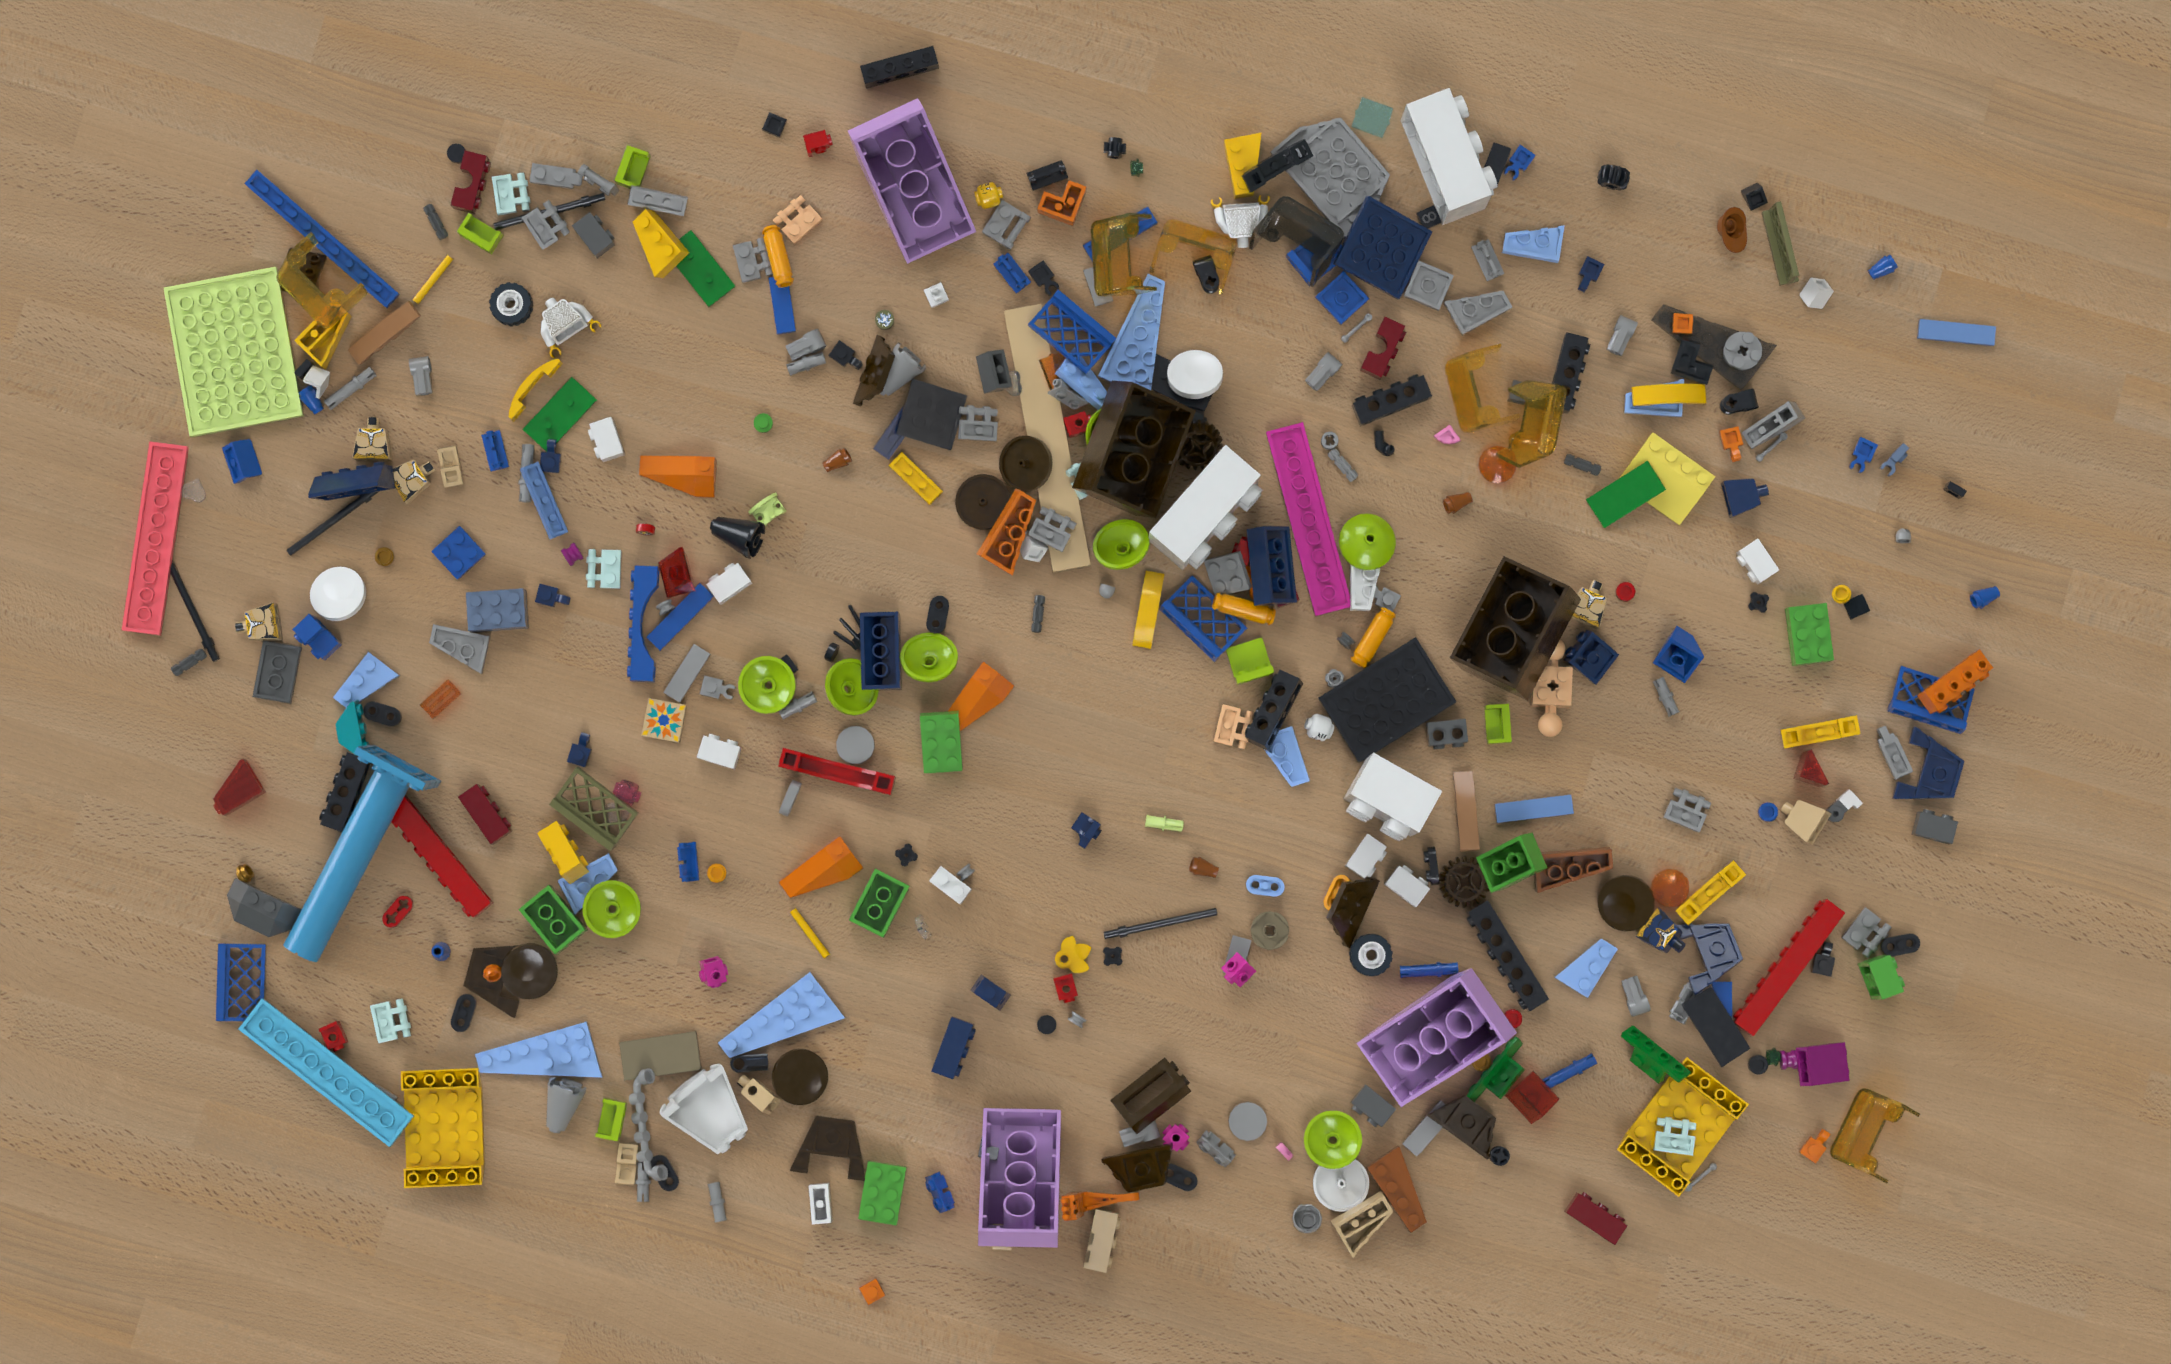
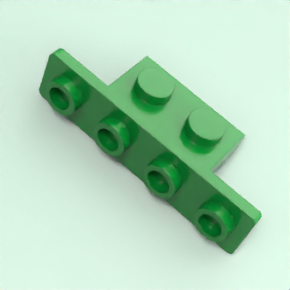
M1631 1026L1622 1032L1621 1037L1634 1047L1630 1061L1658 1084L1664 1081L1666 1073L1678 1083L1690 1075L1691 1071L1635 1026Z
M1514 1037V1039L1509 1040L1504 1051L1494 1058L1493 1064L1489 1069L1483 1071L1480 1080L1469 1088L1467 1094L1469 1099L1475 1102L1486 1088L1501 1099L1521 1076L1525 1069L1512 1059L1514 1054L1523 1045L1519 1038Z

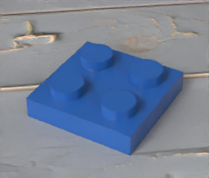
M1344 271L1315 296L1340 325L1369 300L1366 294Z
M461 526L457 527L431 551L457 580L486 555Z

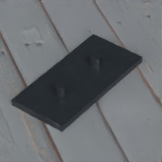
M1156 354L1151 390L1180 404L1196 407L1205 412L1213 394L1200 399H1190L1175 393L1171 389L1167 378V370L1171 360Z
M1711 986L1682 1004V1007L1721 1067L1751 1049Z

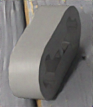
M792 780L780 807L779 814L789 816L802 783Z

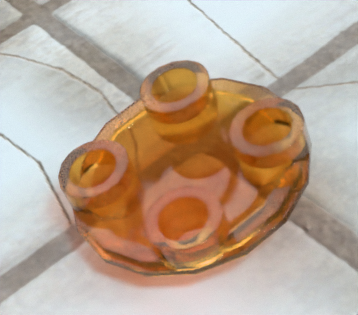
M1493 446L1482 453L1478 468L1486 480L1495 484H1501L1512 478L1516 471L1517 463L1515 456L1509 449L1503 446Z
M1675 869L1660 871L1655 875L1651 884L1654 899L1659 904L1667 907L1681 905L1689 893L1688 879L1683 873Z

